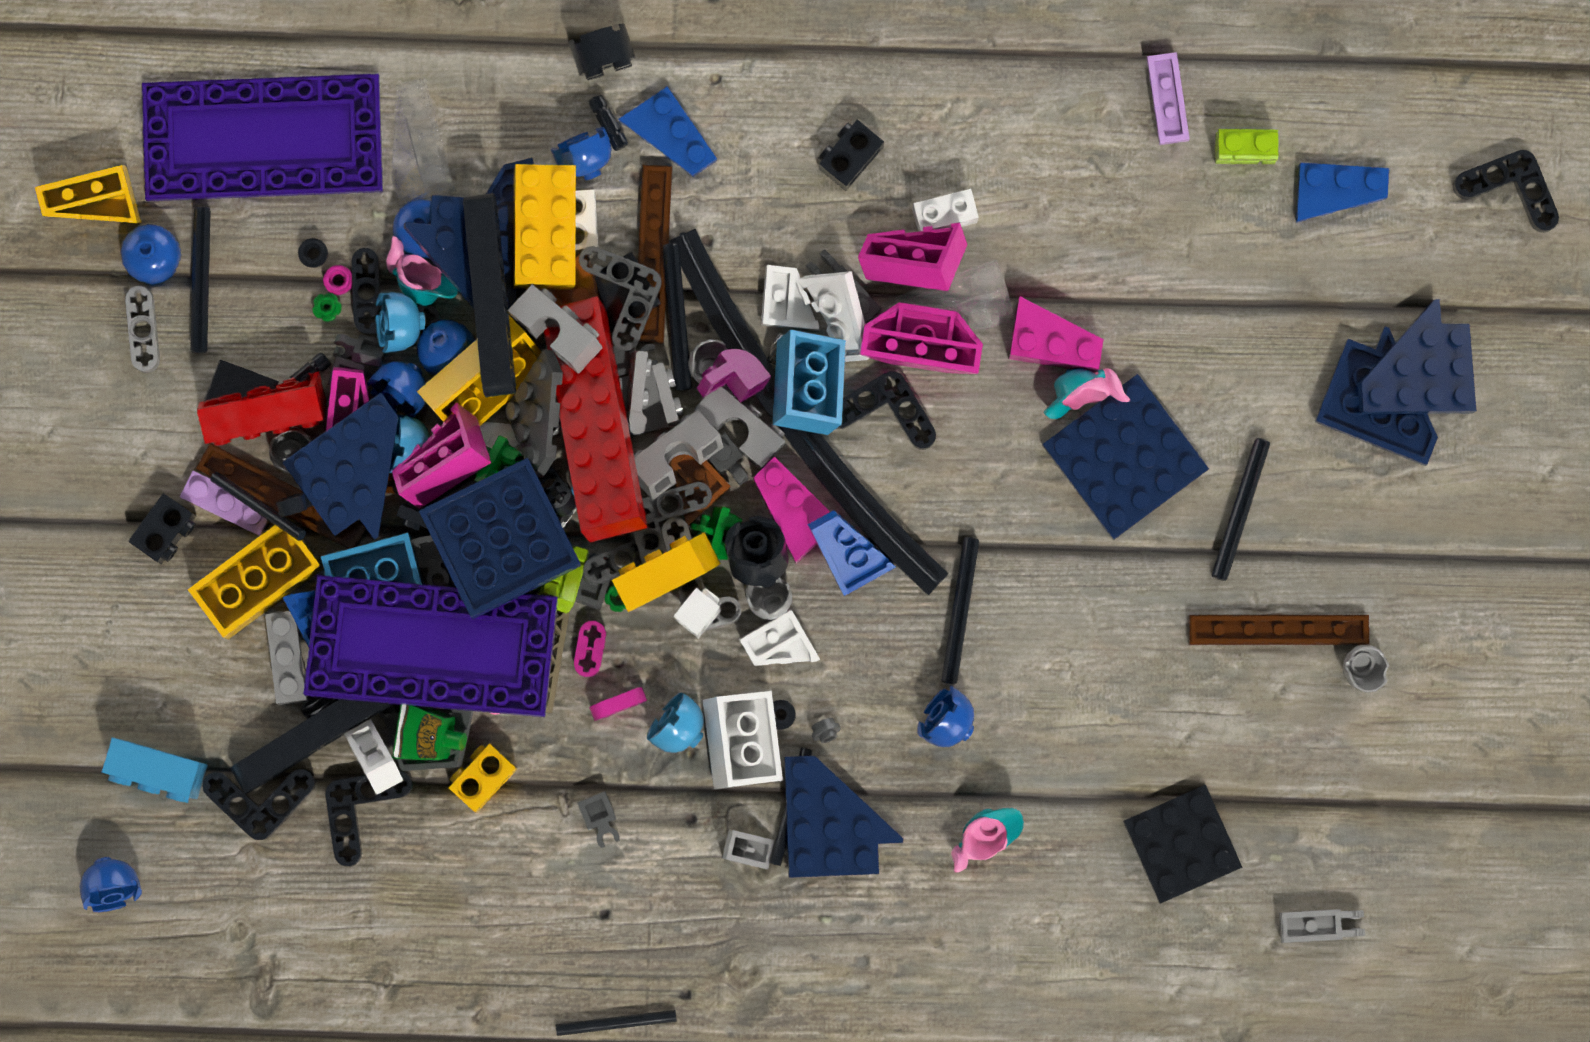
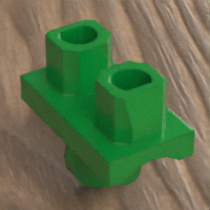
M499 435L492 449L486 446L491 463L474 474L477 475L474 481L477 483L503 470L505 466L510 467L522 461L523 456L521 452L512 447L507 438Z
M722 506L714 507L711 517L702 514L700 524L691 523L689 530L697 532L696 536L705 532L718 559L728 560L725 542H722L724 531L728 532L737 522L740 521L741 524L742 518L730 513L729 508Z

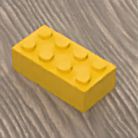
M516 164L514 168L513 289H528L533 284L537 289L573 290L575 286L576 165Z
M509 315L517 391L532 365L541 354V351ZM477 339L417 391L443 423L453 413L450 409L458 403L477 418L479 426L514 396V394L494 397L484 396Z
M274 525L187 590L221 636L228 640L283 600L284 596L291 594L322 571L324 567L303 539L298 541Z

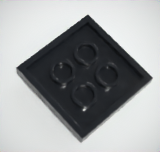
M1206 785L1123 821L1159 904L1243 868Z

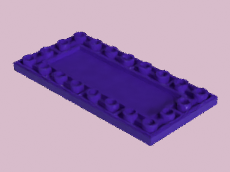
M379 74L142 83L146 201L383 192Z
M317 575L303 694L313 697L545 718L558 597L523 594L472 620L455 587Z

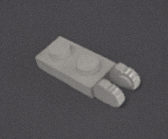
M644 351L631 353L625 411L629 431L632 436L634 434H642L646 428L645 424H647V418L642 413V408L648 404L649 390L645 389V378L651 374L652 361L647 359L648 352Z
M1333 909L1279 913L1281 943L1343 940L1342 937L1365 936V929L1351 928L1350 930H1342L1341 918L1360 919L1364 917V911Z

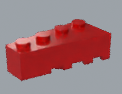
M320 372L310 373V380L303 382L296 381L295 378L283 380V383L277 385L272 390L265 385L256 387L248 391L245 397H242L241 393L237 392L200 402L197 407V414L205 444L214 443L215 446L230 443L233 438L243 437L244 440H250L261 436L263 432L272 431L273 434H280L289 431L292 426L301 425L302 428H310L318 425L319 421L323 420L327 408Z

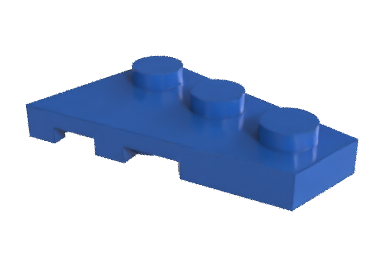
M668 86L618 119L620 123L630 128L640 138L651 144L692 177L717 161L716 156Z
M1300 163L1296 223L1348 208L1386 200L1388 198L1389 168Z

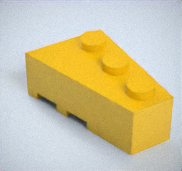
M126 165L35 187L42 216L141 223Z
M705 532L690 540L683 536L669 544L671 547L669 551L662 554L660 549L644 556L645 563L636 567L635 563L632 562L618 570L620 576L613 579L612 582L628 612L707 573L721 564Z

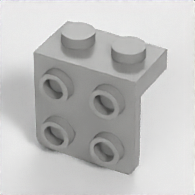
M663 363L652 365L650 376L645 378V389L649 390L647 406L642 408V413L647 418L646 428L642 434L678 425V416L683 415L679 397L673 399L670 387L676 386L672 370H665ZM629 376L619 378L625 409Z

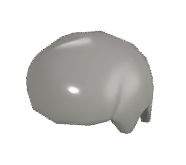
M709 339L699 343L691 351L688 366L691 375L698 383L703 379L701 374L713 365L719 353L728 350L724 342Z
M290 428L287 432L276 434L270 442V460L277 469L289 473L282 462L312 442L307 433L298 428Z
M781 578L777 579L776 583L768 588L750 585L745 587V596L749 608L762 619H777L787 612L793 602L790 586Z
M1369 644L1358 645L1346 655L1343 663V674L1348 683L1364 693L1376 692L1387 683L1386 672L1389 663L1380 649Z

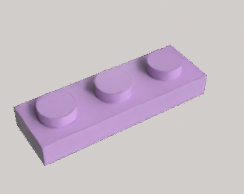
M1177 52L1147 56L1159 145L1187 142L1190 138Z
M192 471L180 495V498L258 536L263 534L269 522L263 516L212 483L210 478L195 471Z

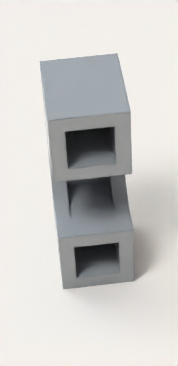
M532 284L510 307L508 312L519 325L536 339L547 328H560L557 339L550 347L557 357L579 374L603 348L597 340L598 332L587 323L584 326L576 321L578 316L566 305L561 309L555 304L557 299L547 289L543 288L540 291Z
M727 384L704 397L694 409V412L699 410L717 431L729 421L743 423L747 427L749 434L747 440L739 448V451L760 470L785 445V440L782 439L784 433L777 426L772 425L773 423L767 426L759 418L762 414L751 404L748 403L745 407L740 403Z
M699 410L692 415L684 416L677 426L669 432L660 434L654 443L645 450H639L634 454L641 488L652 500L657 498L676 483L673 469L669 466L670 461L678 455L685 454L692 456L701 465L723 448L720 433Z
M290 611L265 614L276 704L286 705L310 701V696L303 694L306 671L301 652L302 634Z

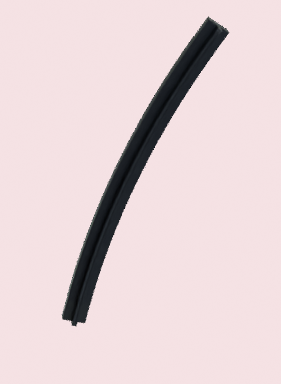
M696 228L687 233L682 232L678 237L669 240V243H677L679 245L681 269L719 339L726 344L727 349H740L754 355L771 375L765 387L757 392L755 396L773 420L775 369L758 345L732 301ZM777 426L784 433V437L803 462L850 518L906 576L929 596L949 573L886 512L848 469L821 434Z

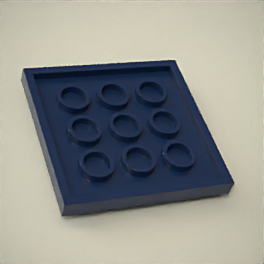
M1138 374L1122 385L1124 393L1130 398L1129 402L1118 401L1109 395L1042 444L1043 448L1112 540H1115L1209 470L1208 466Z
M528 458L419 511L472 620L581 566Z

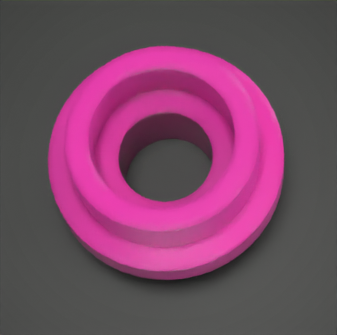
M341 265L330 267L323 278L325 288L335 295L346 294L352 288V273L348 268ZM336 276L344 277L342 285H334V278Z

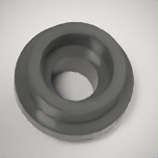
M826 718L811 727L813 730L811 736L814 741L827 743L838 737L837 733L841 730L839 723H835L833 718Z

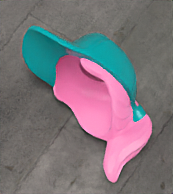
M392 237L386 266L389 272L397 277L399 287L404 295L409 296L416 304L422 306L433 304L438 297L451 299L457 295L458 290L438 267L431 265L421 256L404 254L403 243L397 237Z
M1084 368L1068 369L1056 379L1054 388L1057 398L1044 410V414L1050 419H1058L1064 416L1070 409L1077 410L1084 404L1100 402L1109 395L1121 402H1129L1130 398L1124 393L1119 377L1111 369L1105 368L1097 372H1091Z
M1002 808L997 810L984 809L975 814L963 829L962 841L952 849L951 856L954 862V872L957 873L966 869L969 859L987 860L1017 839L1024 828L1021 812L1014 808Z

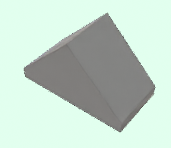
M729 829L722 859L768 869L775 840Z

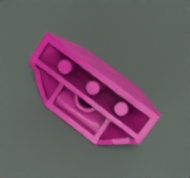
M898 302L864 326L860 355L888 364L956 374H978L983 343L956 311Z

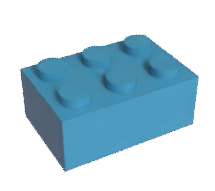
M789 330L777 340L772 425L829 435L842 425L846 340L796 330Z
M409 533L321 556L326 576L424 585L412 536Z
M112 738L102 773L109 775L108 781L131 786L132 782L138 783L137 789L153 794H160V790L167 791L166 798L188 803L189 798L198 799L208 764L122 739Z

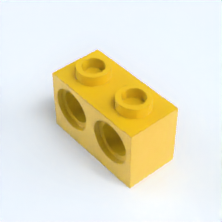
M490 743L486 748L480 745L470 756L473 762L466 769L461 766L449 779L452 782L449 789L475 813L479 812L518 769ZM488 757H496L499 761V769L493 774L486 773L483 768V763ZM468 779H475L479 784V790L473 796H467L463 791V784Z

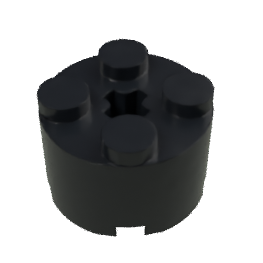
M625 23L619 24L620 30L614 31L612 26L581 35L579 36L581 42L577 44L574 39L568 41L579 76H585L587 81L604 76L603 70L614 67L616 72L632 67L631 60H634L636 57Z
M753 516L749 517V521L741 524L739 521L729 529L725 538V546L732 576L750 586H762L765 588L773 586L787 569L789 561L785 537L780 526L770 518Z

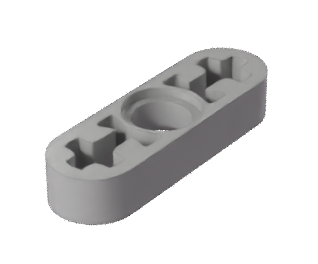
M135 286L125 296L131 361L133 366L139 371L150 373L156 370L160 364L154 297L147 288ZM137 293H141L143 297L147 298V301L142 303V309L144 313L149 312L150 316L139 315L133 318V313L139 314L138 305L132 303V299L137 298ZM141 321L148 322L151 326L149 335L144 338L137 337L134 331L135 326ZM152 341L153 345H146L147 353L153 356V360L148 361V366L144 367V364L138 361V358L143 357V347H136V342L146 344Z

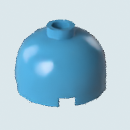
M394 292L380 293L376 306H382L380 315L375 317L379 346L384 347L383 353L403 351L414 345L418 340L420 330L425 329V315L423 312L418 311L417 304L407 295Z
M398 415L389 473H392L398 464L402 463L412 454L417 444L422 447L430 438L428 429L420 420L405 415Z
M680 692L664 706L662 710L665 713L659 722L655 718L647 733V740L664 752H681L689 746L694 748L704 735L700 732L704 724V716L699 705L688 695Z

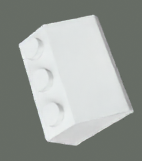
M772 691L720 696L703 700L714 789L782 781L783 776Z

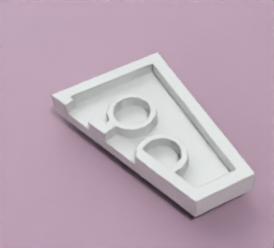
M852 271L808 275L798 279L802 288L807 287L814 300L811 304L816 313L820 311L828 325L826 331L829 337L846 340L845 362L868 360V357L860 355L865 321Z

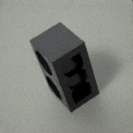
M858 119L853 125L848 122L838 133L837 136L840 140L835 146L828 145L818 157L821 160L819 170L844 191L849 189L884 148V141ZM855 136H862L866 139L867 145L862 149H856L851 145L850 141ZM837 158H842L847 161L848 167L846 170L839 172L832 168L831 163Z
M163 493L128 542L162 565L165 560L169 562L178 550L176 544L181 537L184 536L186 538L192 532L196 525L194 522L196 515ZM172 511H179L181 515L180 522L175 526H169L167 524V515ZM154 535H161L163 538L162 547L156 551L151 550L149 547L150 539Z

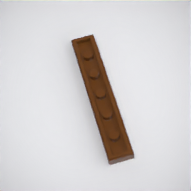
M643 165L638 263L655 270L660 275L662 284L657 296L661 305L652 309L639 343L664 344L666 281L662 247L664 244L669 243L672 166ZM648 274L646 278L649 281L651 287L655 288L656 282L653 281L654 275ZM635 323V328L639 330L641 324Z
M209 443L196 467L197 470L210 477L216 471L221 473L277 512L279 511L276 502L279 499L303 492L212 443ZM314 506L309 507L305 511L286 516L347 549L357 547L367 530L364 524L357 520L334 536Z
M1189 615V645L1369 644V615Z

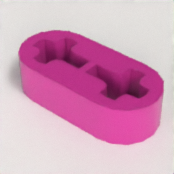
M597 621L584 623L579 631L574 668L580 676L585 678L595 676L600 671L602 665L606 630ZM592 626H596L597 632L601 633V638H595L593 648L588 647L589 637L584 636L585 631H590ZM587 651H592L591 660L596 663L595 668H590L589 672H584V667L579 665V662L586 659Z
M638 687L594 704L589 709L594 721H598L647 701L643 688Z

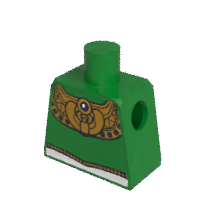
M400 705L392 758L411 760L447 759L451 749L464 750L467 735L466 733L454 731L455 717L434 707Z

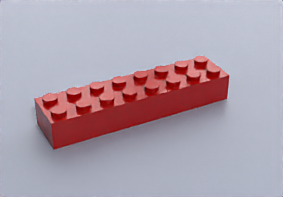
M598 296L565 305L578 316L576 321L584 326L587 323L598 332L597 340L603 348L579 374L555 354L563 372L562 385H557L556 399L557 403H560L559 416L580 530L589 542L648 528L607 312ZM550 327L544 330L547 350H552L550 345L557 339L560 328Z

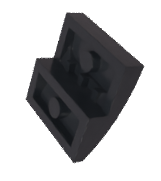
M632 252L623 256L638 263ZM619 262L612 267V275L616 279L622 280L629 274V268L625 263ZM607 266L600 273L606 275ZM634 267L633 277L628 284L634 286V281L637 280L643 283V289L648 291V288L651 287L647 278L637 275L641 269ZM594 275L600 300L606 308L610 333L612 334L630 289ZM658 297L652 309L661 305ZM639 301L631 303L628 309L630 316L633 318H638L645 314L646 311L645 305ZM624 318L622 324L632 323L627 318Z
M219 360L204 401L237 392L241 393L242 397H245L248 391L264 385L272 390L276 388L279 381Z

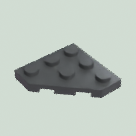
M543 350L505 409L506 417L510 422L525 459H529L538 478L544 477L556 458L557 446L552 445L553 427H558L560 403H555L556 387L557 385H562L563 372L553 350Z

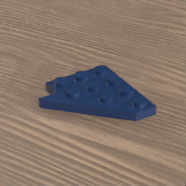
M431 195L429 224L405 222L404 229L474 308L463 205L464 197ZM496 200L509 310L516 302V289H513L514 202Z
M1440 299L1433 300L1358 384L1360 414H1472L1476 412L1470 324H1442Z
M1386 326L1383 328L1375 349L1347 339L1315 423L1427 466L1438 439L1428 414H1360L1358 384L1395 343L1390 328Z
M382 393L282 462L334 536L358 519L361 520L374 539L379 535L399 418Z
M816 756L784 757L788 877L879 874L878 844L903 843V838Z

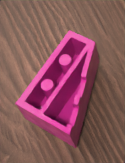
M960 222L951 223L950 228L933 230L932 226L923 227V231L906 233L905 229L867 235L858 259L867 280L948 291L968 244Z
M1019 296L1009 359L1067 369L1084 368L1091 372H1097L1100 367L1104 339Z
M341 367L333 368L326 431L370 401L364 370Z
M458 403L450 409L453 413L441 426L436 424L431 429L433 434L422 447L417 444L412 454L392 471L398 494L418 509L491 463L477 418Z
M774 456L753 479L770 515L780 526L785 537L786 546L796 565L817 544L808 524L830 511Z

